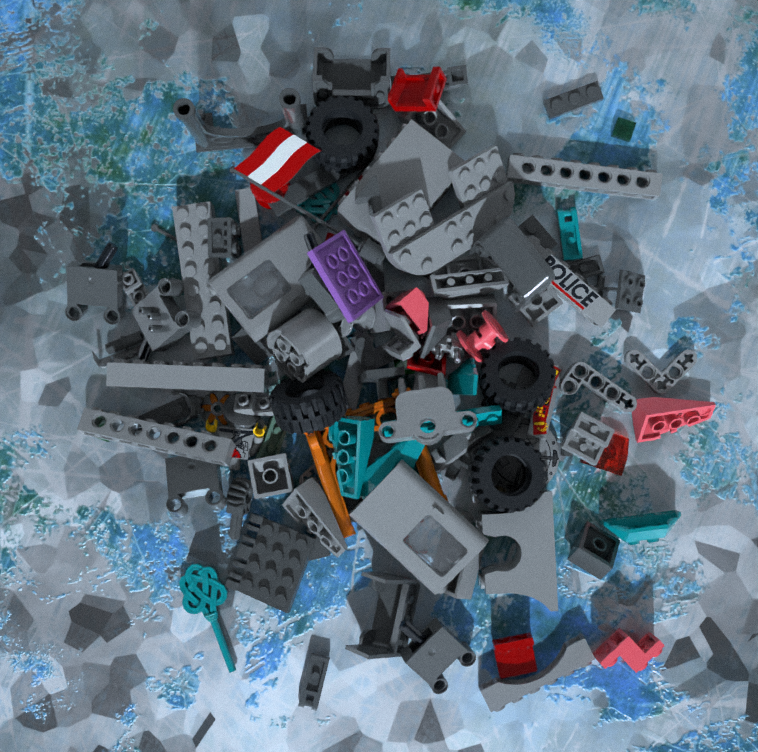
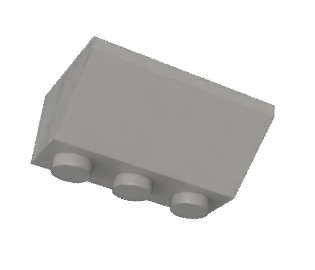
M442 531L433 569L441 577H444L468 552L449 532ZM484 548L447 584L448 588L444 594L456 599L471 600Z

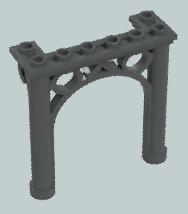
M286 88L279 95L284 118L278 122L259 127H214L213 114L205 113L204 109H196L194 104L186 98L178 99L173 106L175 116L183 122L194 138L197 153L258 147L266 136L279 127L306 142L307 106L306 104H300V95L293 88Z

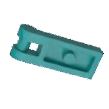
M569 207L567 210H563V208L556 209L562 260L583 259L576 207ZM564 217H570L571 221L565 222Z

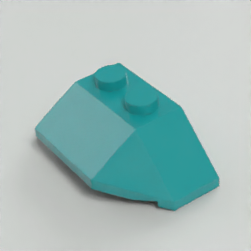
M670 510L601 519L600 524L622 541L628 542V545L640 544L642 540L658 542L659 538H665L681 517V512Z

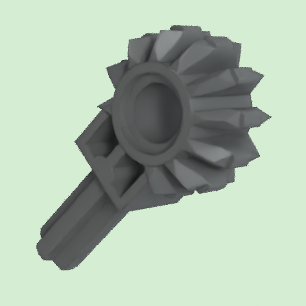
M243 477L233 479L227 491L226 512L232 514L229 537L232 540L240 538L243 516L250 512L253 497L251 480Z

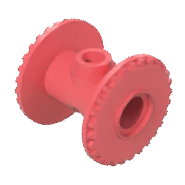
M486 310L482 312L486 323L479 327V332L474 331L467 336L463 331L459 330L456 334L464 349L477 362L483 361V356L479 350L482 348H486V350L491 349L496 343L494 341L496 337L504 343L509 340L499 322Z

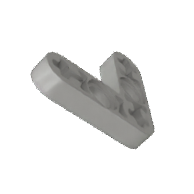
M638 350L626 352L624 362L653 392L664 394L695 365L697 355L692 350H684L661 372ZM630 354H636V360L639 363H642L644 361V364L639 366L636 362H630ZM690 354L691 357L689 359L691 362H685L682 366L678 364L685 360L684 355ZM646 366L652 370L650 377H645L642 374V370ZM673 366L679 370L677 377H672L669 374V370ZM666 378L672 381L671 383L666 381L663 384L664 389H657V382H663Z

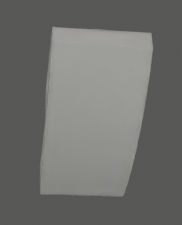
M134 268L123 273V290L128 295L133 306H136L149 292Z
M254 392L236 394L234 412L255 416H274L269 401L270 396L257 397Z

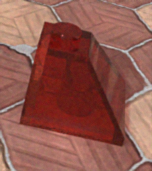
M613 434L608 447L604 448L597 465L593 466L582 459L580 462L622 476L628 458L629 438Z

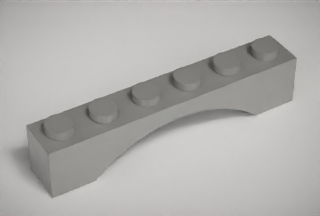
M579 634L564 642L556 658L537 674L516 680L495 677L479 685V689L490 712H498L503 710L508 703H516L523 698L522 696L528 693L534 694L540 690V687L546 684H554L557 678L563 675L569 676L579 667L589 666L592 663L591 661L595 660V657L582 634Z

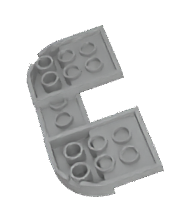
M491 145L448 170L461 209L434 225L422 189L410 192L370 216L385 256L394 267L414 275L432 273L470 250L475 242L506 216L510 217L514 205V185L512 181L507 180L497 145Z

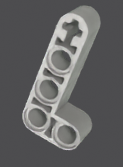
M584 362L572 364L559 383L558 390L563 395H572L583 385L620 412H632L637 407V401L632 395ZM577 365L581 366L583 369V373L581 376H578L575 373V367ZM592 377L598 379V386L593 387L591 385ZM566 381L572 384V389L569 392L564 389ZM608 388L614 390L612 398H609L606 394ZM618 399H621V400H623V401L628 400L627 404L629 405V407H624L625 404H624L622 401H617V400H618Z

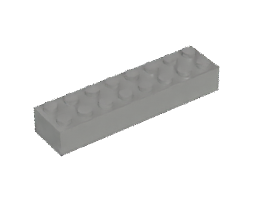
M208 201L174 206L172 210L186 310L197 311L201 315L200 326L189 331L193 359L204 360L235 355L233 339L231 338L232 330L229 309L216 295L211 296L206 289V286H208L207 281L223 270L221 258L208 257L207 218H216L214 205Z
M114 359V363L107 362L106 386L268 393L269 370L264 369L262 365H250V368H245L243 364H231V367H226V364L211 363L210 367L202 362H192V366H188V363L172 361V365H169V362L153 361V364H150V361L133 360V363H131L130 360Z

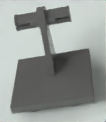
M620 270L618 287H604L606 276L597 275V285L594 286L599 291L597 294L603 297V291L617 292L615 308L641 313L645 275Z

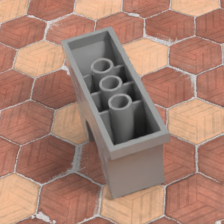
M546 488L541 489L539 493L542 496L539 499L535 498L533 500L535 504L531 507L526 506L525 510L521 512L478 511V516H475V525L483 535L493 537L509 536L516 543L515 556L509 563L481 568V574H478L480 588L484 590L485 594L513 593L526 595L540 601L550 611H558L552 491Z

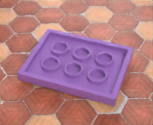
M345 230L340 231L307 252V255L348 323L357 319L384 298Z

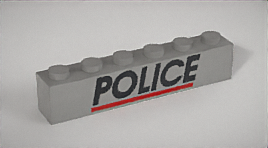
M533 235L526 236L555 273V280L548 287L594 326L602 328L616 311L612 306V301L605 296L601 297L597 294L599 292L598 289L591 284L587 285L583 282L584 278L580 274L570 271V266L563 260L559 261L556 259V254L551 249L543 248L540 245L542 242Z

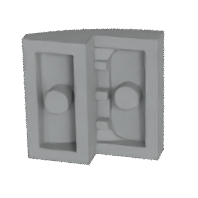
M580 412L560 448L595 466L604 448L608 447L615 430Z

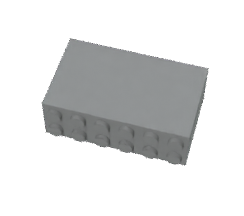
M412 119L408 124L404 123L398 130L399 135L389 140L384 153L379 152L374 159V165L372 167L368 166L362 174L364 177L360 181L356 180L350 188L351 192L349 195H344L338 202L337 219L365 241L369 238L381 245L371 220V215H369L368 203L355 204L356 197L373 176H377L382 209L410 192L422 189L431 212L452 187L448 170L465 161Z

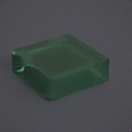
M618 117L611 137L630 142L636 122Z

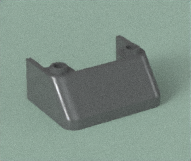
M507 216L480 237L469 252L471 256L474 253L485 258L491 256L514 285L512 297L519 303L514 309L516 313L538 298L555 280V273L515 222Z
M362 571V576L372 579V588L380 592L372 629H366L361 633L359 644L346 645L345 649L367 659L401 657L399 653L408 645L409 637L399 629L400 622L408 620L410 623H413L420 584L418 581L383 572Z

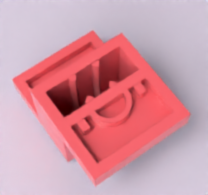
M618 628L593 652V655L605 669L613 666L620 656L637 673L644 670L653 657L660 655L665 645L651 632H648L635 643L622 629Z

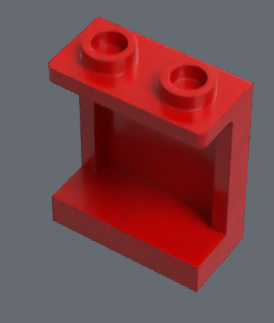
M440 66L433 67L431 74L407 75L403 68H398L393 79V85L388 93V102L394 111H436L447 78Z

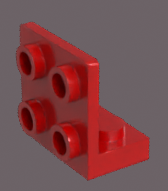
M530 632L492 640L498 673L501 679L537 671L533 650L534 641Z

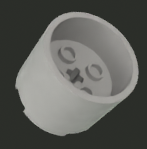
M312 308L305 309L269 333L267 337L268 348L273 350L277 358L274 361L279 369L291 380L298 379L302 383L339 358L342 353V344L336 329L322 313Z

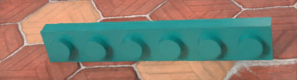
M500 405L455 411L473 412L477 417L476 427L502 423ZM466 417L462 420V423L470 426L473 424V420ZM426 421L421 425L420 429L425 433H431L434 431L435 425L430 421ZM390 428L385 429V437L392 436L394 431Z

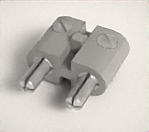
M446 332L444 337L435 345L431 352L435 354L436 359L440 360L444 353H448V358H453L455 363L461 362V358L464 356V347L460 343L456 335L457 333L451 332L449 336Z

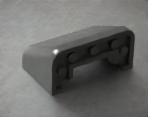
M314 47L312 76L314 104L317 106L321 101L326 102L329 97L335 99L339 95H344V98L351 96L355 97L356 101L362 100L365 102V107L370 106L371 109L387 108L390 104L388 102V93L390 92V48L375 49L372 52L371 59H334L331 49Z

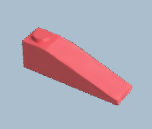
M661 397L636 399L637 407L632 411L636 442L656 440L661 438V434L668 431L671 434L677 432V428L687 425L690 427L711 419L716 404L707 401Z

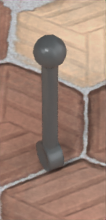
M157 224L151 226L153 232L158 231L177 242L176 237L160 229Z

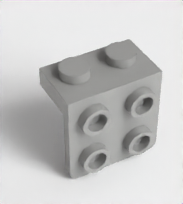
M385 309L383 314L396 335L385 343L382 349L385 353L405 361L421 348L418 341L419 337L410 328V321L405 315Z

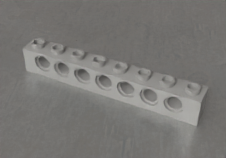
M513 153V155L509 156L506 170L507 180L513 183L656 200L660 197L663 176L662 173H657L656 170L652 169L638 171V168L635 167L622 169L618 165H608L606 167L600 166V163L596 162L582 164L579 160L566 162L562 161L561 158L543 159V156L540 155L526 157L522 153ZM522 166H530L531 172L523 171ZM543 167L548 168L549 171H550V174H549V175L543 174L542 171H541V168H543ZM560 170H566L569 177H563L560 174ZM579 172L586 173L588 178L586 180L581 179ZM598 175H604L606 182L600 181ZM617 177L624 178L625 184H620ZM637 179H640V180L643 181V183H644V186H643V187H640V186L637 185V183H636V180H637Z
M92 407V409L84 408L77 428L83 435L228 467L236 445L231 440V437L227 435L213 436L211 432L201 430L199 433L190 427L176 428L174 424L164 422V425L153 419L139 420V417L134 415L125 417L121 416L119 412L110 411V413H107L97 407ZM106 420L105 424L100 427V423ZM124 424L123 428L117 431L118 427ZM142 428L141 433L135 435L136 430ZM160 432V436L153 439L154 434ZM179 436L178 440L172 443L173 437ZM193 440H197V444L190 447V443ZM211 444H216L214 450L208 451Z

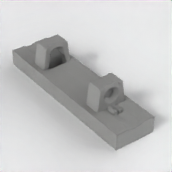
M490 426L475 427L471 432L454 434L437 449L433 450L430 455L436 473L439 474L492 432Z

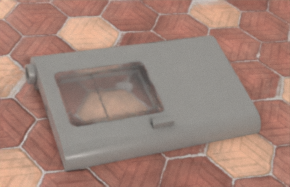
M297 215L207 281L208 286H206V289L210 295H216L221 299L255 343L313 300L310 295L305 294V289L298 281L312 262L307 255L309 251L304 235L313 232L318 245L323 243V241L301 215Z
M401 460L373 491L349 513V516L434 595L444 593L448 588L447 584L489 541L404 460Z

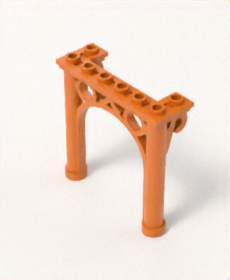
M398 388L394 390L395 392L392 393L391 398L377 399V402L370 404V402L363 403L355 410L349 408L344 416L368 417L378 413L376 416L378 426H374V432H378L382 415L391 412L397 416L394 407L395 400L399 395ZM329 427L310 434L303 433L307 438L323 491L344 538L352 536L356 533L344 498L340 493L336 475L337 462L336 459L333 460V456L330 462L325 447L327 445L329 448H333V444L328 442ZM425 445L416 461L419 475L448 501L446 494L444 495L428 447Z

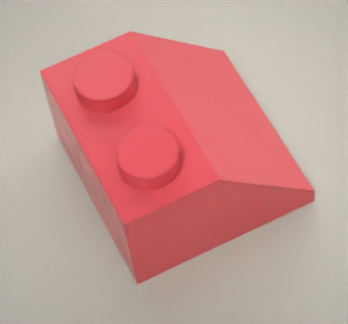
M417 287L401 293L385 307L387 310L405 315L410 321V328L417 335L427 331L429 302L426 300L424 292Z

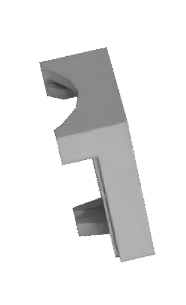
M547 287L538 298L521 309L520 312L530 326L533 327L562 305L563 302L552 289ZM511 294L508 299L517 307L519 303L513 299Z

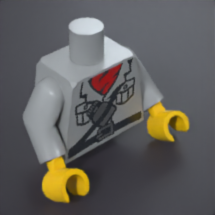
M215 419L214 425H210L207 420L205 428L213 436L219 437L220 434L231 437V440L236 445L228 469L240 470L241 459L248 460L258 452L263 442L264 433L267 428L266 425H264L263 429L257 427L258 423H256L254 429L242 427L239 429L230 426H218V420Z

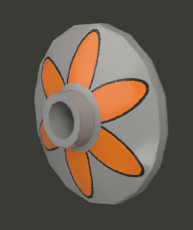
M211 391L204 397V404H201V407L204 408L205 415H201L205 423L208 420L210 425H214V420L217 419L218 426L229 425L223 416V406L226 399L231 396L230 393L226 391ZM217 405L221 407V411L218 413L215 412V406Z

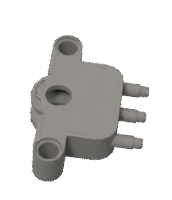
M443 373L437 374L438 387L426 388L424 376H418V390L407 391L404 379L399 378V395L395 400L397 421L382 423L378 432L381 440L385 443L417 440V442L423 445H432L441 440L442 436L473 431L477 424V417L471 411L455 412L453 395L446 388ZM469 417L473 420V424L466 426L462 423V420ZM426 421H430L435 425V429L431 433L423 432L420 427ZM387 428L394 431L390 437L383 436V431Z

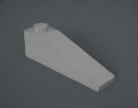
M311 477L296 487L282 505L298 524L302 522L307 526V532L311 535L313 533L320 538L321 544L338 558L348 547L324 491L321 489L320 484Z

